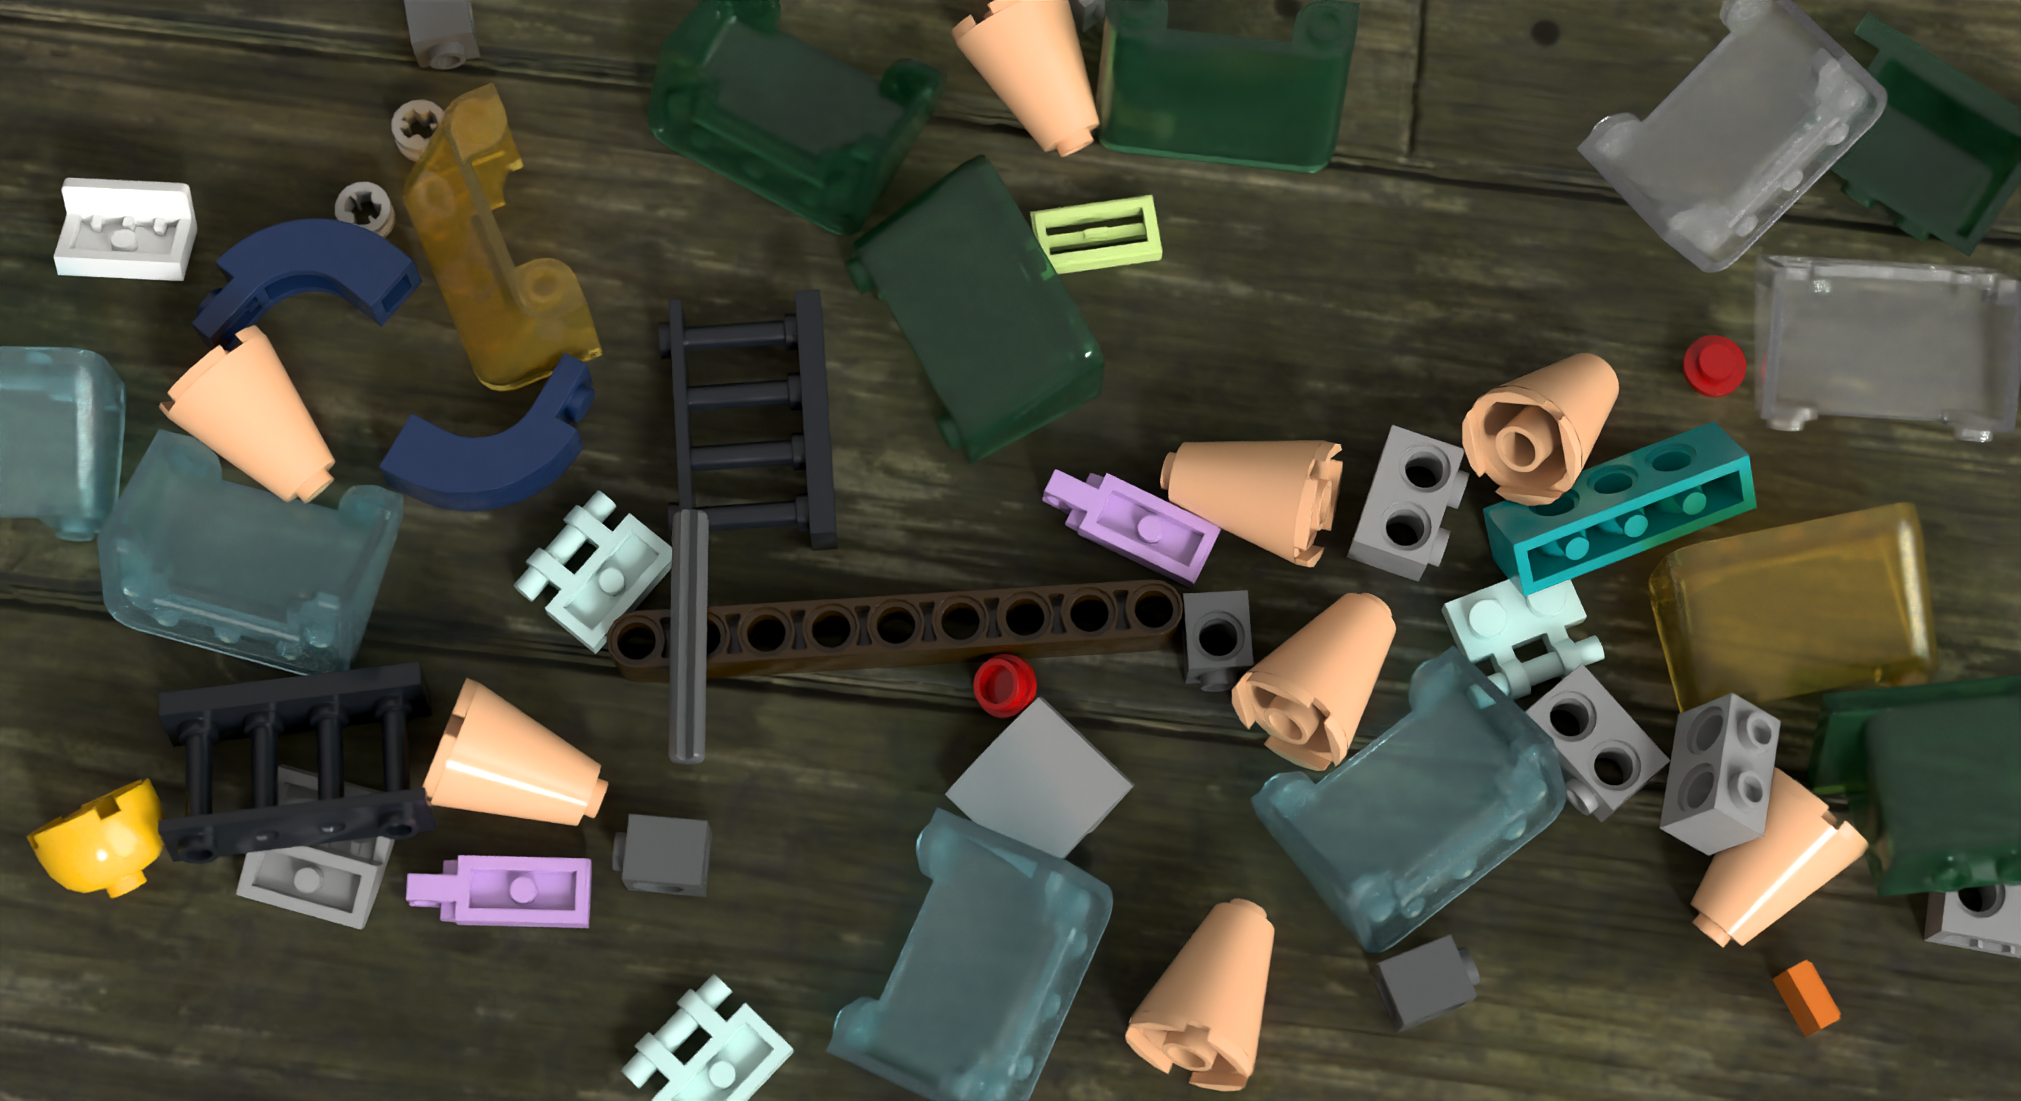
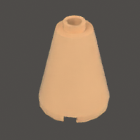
M994 0L987 4L990 11L983 16L984 21L976 25L972 15H969L952 29L951 35L957 47L1044 152L1057 149L1060 156L1065 157L1094 141L1090 131L1099 125V120L1069 0Z
M253 325L235 334L243 343L232 352L225 351L221 345H218L191 367L167 392L173 401L161 402L159 408L168 419L286 503L299 497L306 504L317 497L333 482L334 478L328 471L334 465L335 459L268 337L256 325Z
M1578 353L1485 392L1474 403L1462 423V445L1472 469L1479 477L1486 473L1500 486L1495 491L1506 500L1526 506L1550 504L1568 492L1576 483L1618 397L1619 382L1612 367L1605 360L1594 354Z
M1327 440L1183 442L1177 453L1169 452L1167 454L1161 471L1160 485L1162 489L1168 490L1169 502L1296 565L1314 567L1324 550V547L1313 545L1317 531L1321 529L1331 531L1340 494L1343 462L1333 460L1331 457L1340 452L1342 448L1341 444L1328 442Z
M1347 593L1243 674L1232 689V705L1239 719L1248 730L1256 721L1270 735L1264 745L1275 754L1295 765L1315 771H1325L1331 762H1334L1336 767L1349 750L1396 632L1395 623L1391 618L1392 613L1387 604L1369 593Z
M466 678L422 788H426L431 805L577 826L583 815L595 818L609 782L598 778L601 769L599 763L481 683Z
M1774 767L1764 836L1715 853L1690 903L1700 913L1692 923L1723 948L1730 939L1743 946L1861 857L1870 845L1846 821L1839 827L1836 824L1837 818L1827 810L1829 806L1790 776Z
M1232 899L1230 903H1218L1212 908L1129 1019V1026L1125 1035L1126 1041L1140 1057L1169 1074L1173 1063L1193 1071L1188 1083L1202 1088L1236 1091L1245 1087L1255 1066L1275 933L1273 925L1266 919L1267 913L1264 909L1244 899Z

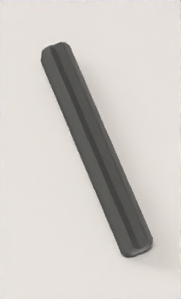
M698 509L677 510L673 514L668 755L671 762L684 765L701 763L705 758L709 520L706 512Z

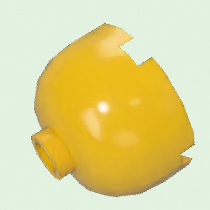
M146 778L143 781L132 782L81 805V809L66 816L64 819L60 816L34 830L26 837L37 859L49 876L66 889L88 893L106 888L112 899L139 887L147 881L142 870L161 854L164 843L158 833V820L166 819L149 778Z

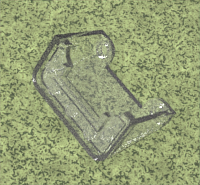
M1723 0L1720 18L1731 32L1643 122L1628 112L1603 118L1595 125L1587 139L1577 148L1665 242L1707 273L1719 272L1738 260L1877 121L1887 105L1888 95L1886 90L1793 0Z
M1773 254L1756 256L1754 277L1755 414L1760 418L1766 419V427L1777 430L1802 431L1804 430L1805 420L1818 419V415L1938 421L1946 426L1954 427V438L1967 441L1989 442L1993 440V432H2015L2021 379L2020 276L2001 269L1968 265Z

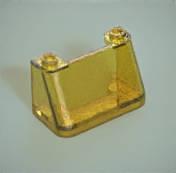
M492 82L466 92L450 103L408 175L403 188V197L476 376L482 384L491 390L505 392L521 388L550 376L564 353L585 362L603 355L588 304L570 267L560 260L551 258L536 259L515 267L491 210L506 205L502 190L505 177L511 170L514 171L524 166L513 141L504 106Z
M1913 503L1891 504L1689 545L1666 555L1645 582L1680 714L1730 693L1736 694L1755 706L1757 703L1875 680L1878 686L1890 685L1892 694H1903L1929 686V678L1940 668L1922 527L1915 504Z

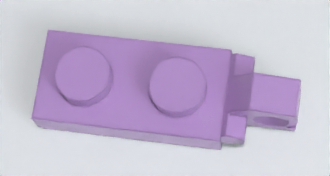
M1055 469L1042 498V501L1069 515L1065 525L1078 531V535L1190 589L1193 588L1221 530L1219 526L1106 473L1105 477L1090 473L1084 483Z
M458 855V860H445L443 862V874H408L406 901H409L410 906L441 908L440 920L456 922L457 925L589 928L592 861L586 858Z

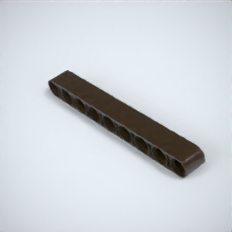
M1135 580L707 607V631L717 634L720 637V643L716 650L706 656V679L987 662L992 657L1000 654H1011L1023 659L1156 651L1168 646L1176 637L1182 618L1183 603L1176 589L1164 581ZM1149 603L1157 604L1166 610L1170 620L1161 627H1147L1137 619L1135 612L1142 605ZM1086 607L1094 608L1101 612L1105 617L1106 623L1099 630L1088 632L1077 628L1072 622L1071 616L1079 609ZM671 609L633 611L623 614L613 622L608 630L607 645L614 665L623 677L630 681L641 683L669 681ZM1025 611L1036 615L1040 619L1042 626L1036 633L1023 636L1014 633L1008 627L1007 621L1015 613ZM958 615L967 616L978 625L976 633L970 638L963 640L953 639L948 636L942 627L947 620ZM894 619L904 620L914 629L912 636L908 640L898 644L883 640L878 632L883 624ZM830 623L840 624L850 632L846 642L834 648L824 647L814 639L818 629ZM773 627L782 631L785 635L783 643L777 649L764 652L755 649L750 644L753 635L758 630ZM646 635L656 641L651 654L643 659H629L622 654L625 643L633 636Z

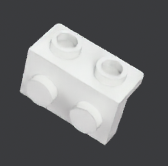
M66 178L64 180L62 194L67 215L54 254L58 275L184 281L197 233L190 188L187 184Z

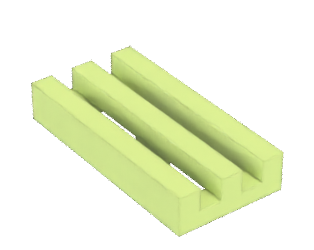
M1152 195L1030 212V224L1034 236L1039 277L1156 261L1162 258V247ZM1135 216H1143L1144 222L1109 228H1092L1081 232L1047 236L1046 229ZM1147 239V242L1050 255L1052 251Z

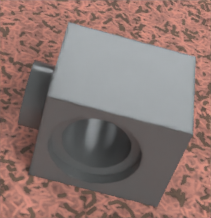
M404 0L410 41L420 68L431 66L435 69H452L461 66L468 59L481 57L471 0Z
M1248 590L1185 593L1182 597L1183 612L1180 622L1185 684L1200 683L1201 690L1208 692L1232 690L1240 677L1254 666ZM1219 631L1231 639L1234 649L1227 655L1214 656L1202 648L1199 638L1207 632Z
M629 814L627 832H617L615 836L612 860L613 871L622 872V881L627 890L706 897L712 842V830L709 822L705 820Z
M1451 934L1379 962L1370 972L1395 1033L1467 1006L1477 997L1474 985L1480 983L1479 973L1470 952L1465 946L1457 949Z

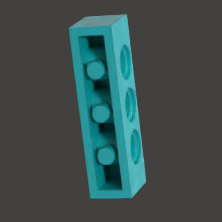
M1715 421L1581 471L1573 487L1550 504L1526 506L1505 500L1484 508L1483 513L1493 561L1521 595L1525 597L1757 508L1749 454Z

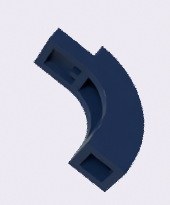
M320 218L287 221L269 226L244 238L227 250L215 262L228 284L223 289L217 288L204 298L197 309V317L191 324L203 343L211 350L221 345L225 351L228 350L230 352L240 341L235 334L244 328L255 325L276 303L299 293L325 292L347 300L382 327L423 281L414 261L382 236L366 228L343 221Z
M564 353L529 412L511 428L492 436L479 438L458 436L411 413L379 468L390 486L417 500L440 508L457 511H480L505 507L523 501L537 494L559 478L576 460L584 448L578 430L569 425L571 420L576 423L580 422L593 401L595 390L591 388L593 381L588 366L579 359Z

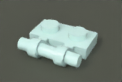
M599 490L583 507L576 505L563 519L567 524L545 550L539 547L525 562L529 568L513 585L531 602L548 584L555 587L559 593L545 607L547 615L595 654L607 642L608 630L613 622L623 614L633 612L672 568V547L630 513L613 532L602 524L617 506ZM588 542L595 546L597 550L574 575L564 566L582 545Z
M1508 579L1447 602L1441 609L1465 666L1469 667L1490 659L1494 667L1495 674L1476 681L1478 692L1485 704L1506 696L1511 701L1531 694V687L1558 676L1564 679L1579 665L1583 664L1586 666L1605 657L1603 647L1597 636L1594 635L1574 643L1565 630L1583 623L1587 617L1570 579L1525 597L1521 595ZM1542 639L1548 651L1547 654L1523 663L1516 658L1513 649Z
M713 974L696 992L689 989L677 1002L680 1009L654 1036L648 1032L634 1046L638 1050L637 1054L620 1071L640 1088L659 1070L670 1082L652 1101H748L791 1056L794 1050L746 1003L727 1022L714 1010L732 991ZM700 1026L712 1038L684 1066L673 1053Z

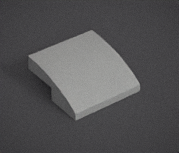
M1041 696L1026 708L993 741L945 795L1039 884L1048 878L1086 834L1095 830L1135 784Z
M284 764L279 765V805L318 801L317 773ZM344 781L345 797L384 793ZM381 836L247 853L236 895L361 930L365 927L395 840Z

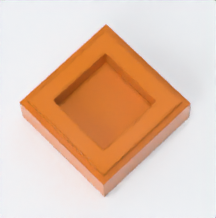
M1806 959L1772 979L1804 1037L1841 1019L1839 1016L1841 1015L1840 1011L1811 961L1808 962Z

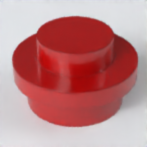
M1710 335L1699 338L1690 345L1682 361V371L1688 385L1697 393L1713 398L1723 397L1735 391L1743 381L1746 374V359L1742 350L1733 341L1722 336Z
M1000 654L981 665L975 675L973 688L979 704L988 714L1002 719H1011L1018 717L1032 704L1036 694L1037 681L1034 670L1026 660L1011 654Z

